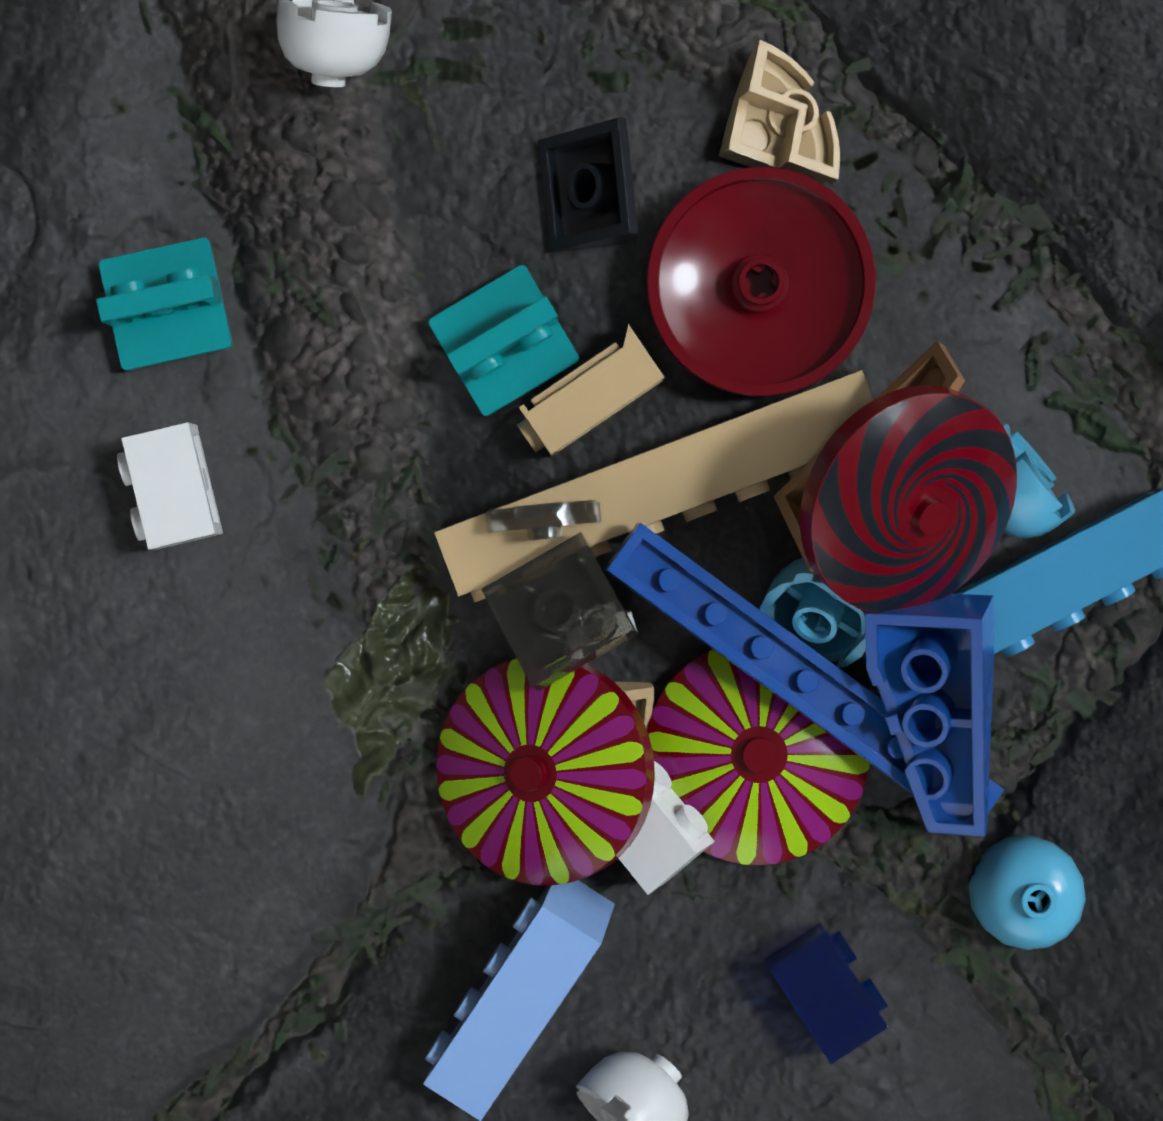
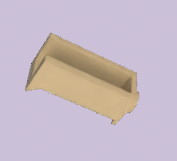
M628 324L624 345L621 349L615 342L531 399L532 404L535 406L528 411L524 404L521 405L519 409L525 419L518 423L517 426L535 453L545 447L552 457L663 382L662 379L665 377Z

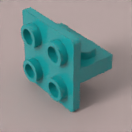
M199 238L103 259L99 262L106 296L96 299L101 322L113 328L120 364L124 370L131 371L230 349L233 346L211 242L207 238Z
M524 265L514 268L429 320V325L484 416L495 413L579 362V355L558 322L557 313L548 298L542 295Z

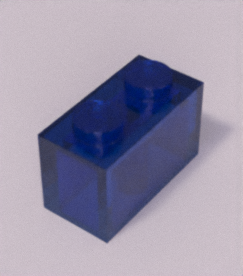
M819 923L765 958V961L830 1064H833L888 1028L879 1013L887 1008L888 1005L870 977L859 983L848 966L857 960V957L841 932L838 930L829 936L823 925Z

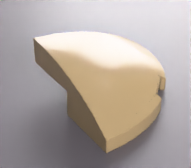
M758 40L754 44L742 74L728 117L719 156L750 167H777L804 174L816 181L834 183L839 177L840 147L832 113L826 111L822 115L819 114L816 100L807 92L814 85V81L808 73L786 53L762 40Z

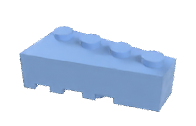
M579 880L561 885L546 886L537 901L530 898L512 926L517 930L508 946L500 943L483 969L488 978L481 989L478 991L471 987L457 1007L453 1016L460 1021L450 1035L442 1030L426 1054L424 1060L431 1063L432 1066L423 1085L481 1121L600 947L615 903Z

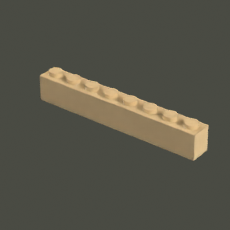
M861 370L434 532L458 597L471 592L474 603L506 591L502 580L524 572L527 582L559 571L555 560L576 552L579 561L583 562L612 551L608 540L627 532L630 533L636 523H642L657 534L665 531L661 522L664 518L682 512L685 521L688 522L717 511L714 499L735 492L738 501L741 502L770 491L767 479L788 472L790 479H792L824 448L836 430L849 417L873 401L863 371Z

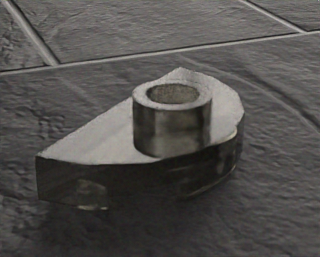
M596 500L516 506L512 508L491 509L489 513H486L487 533L527 529L528 541L562 537L561 526L601 522L600 502H596Z

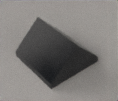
M617 117L538 140L550 252L636 244L638 225L626 118Z

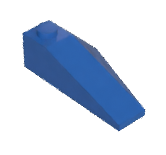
M950 594L944 599L881 613L866 611V669L872 685H877L887 712L885 717L891 735L895 734L907 765L905 773L927 832L985 837L988 819L994 671V596Z

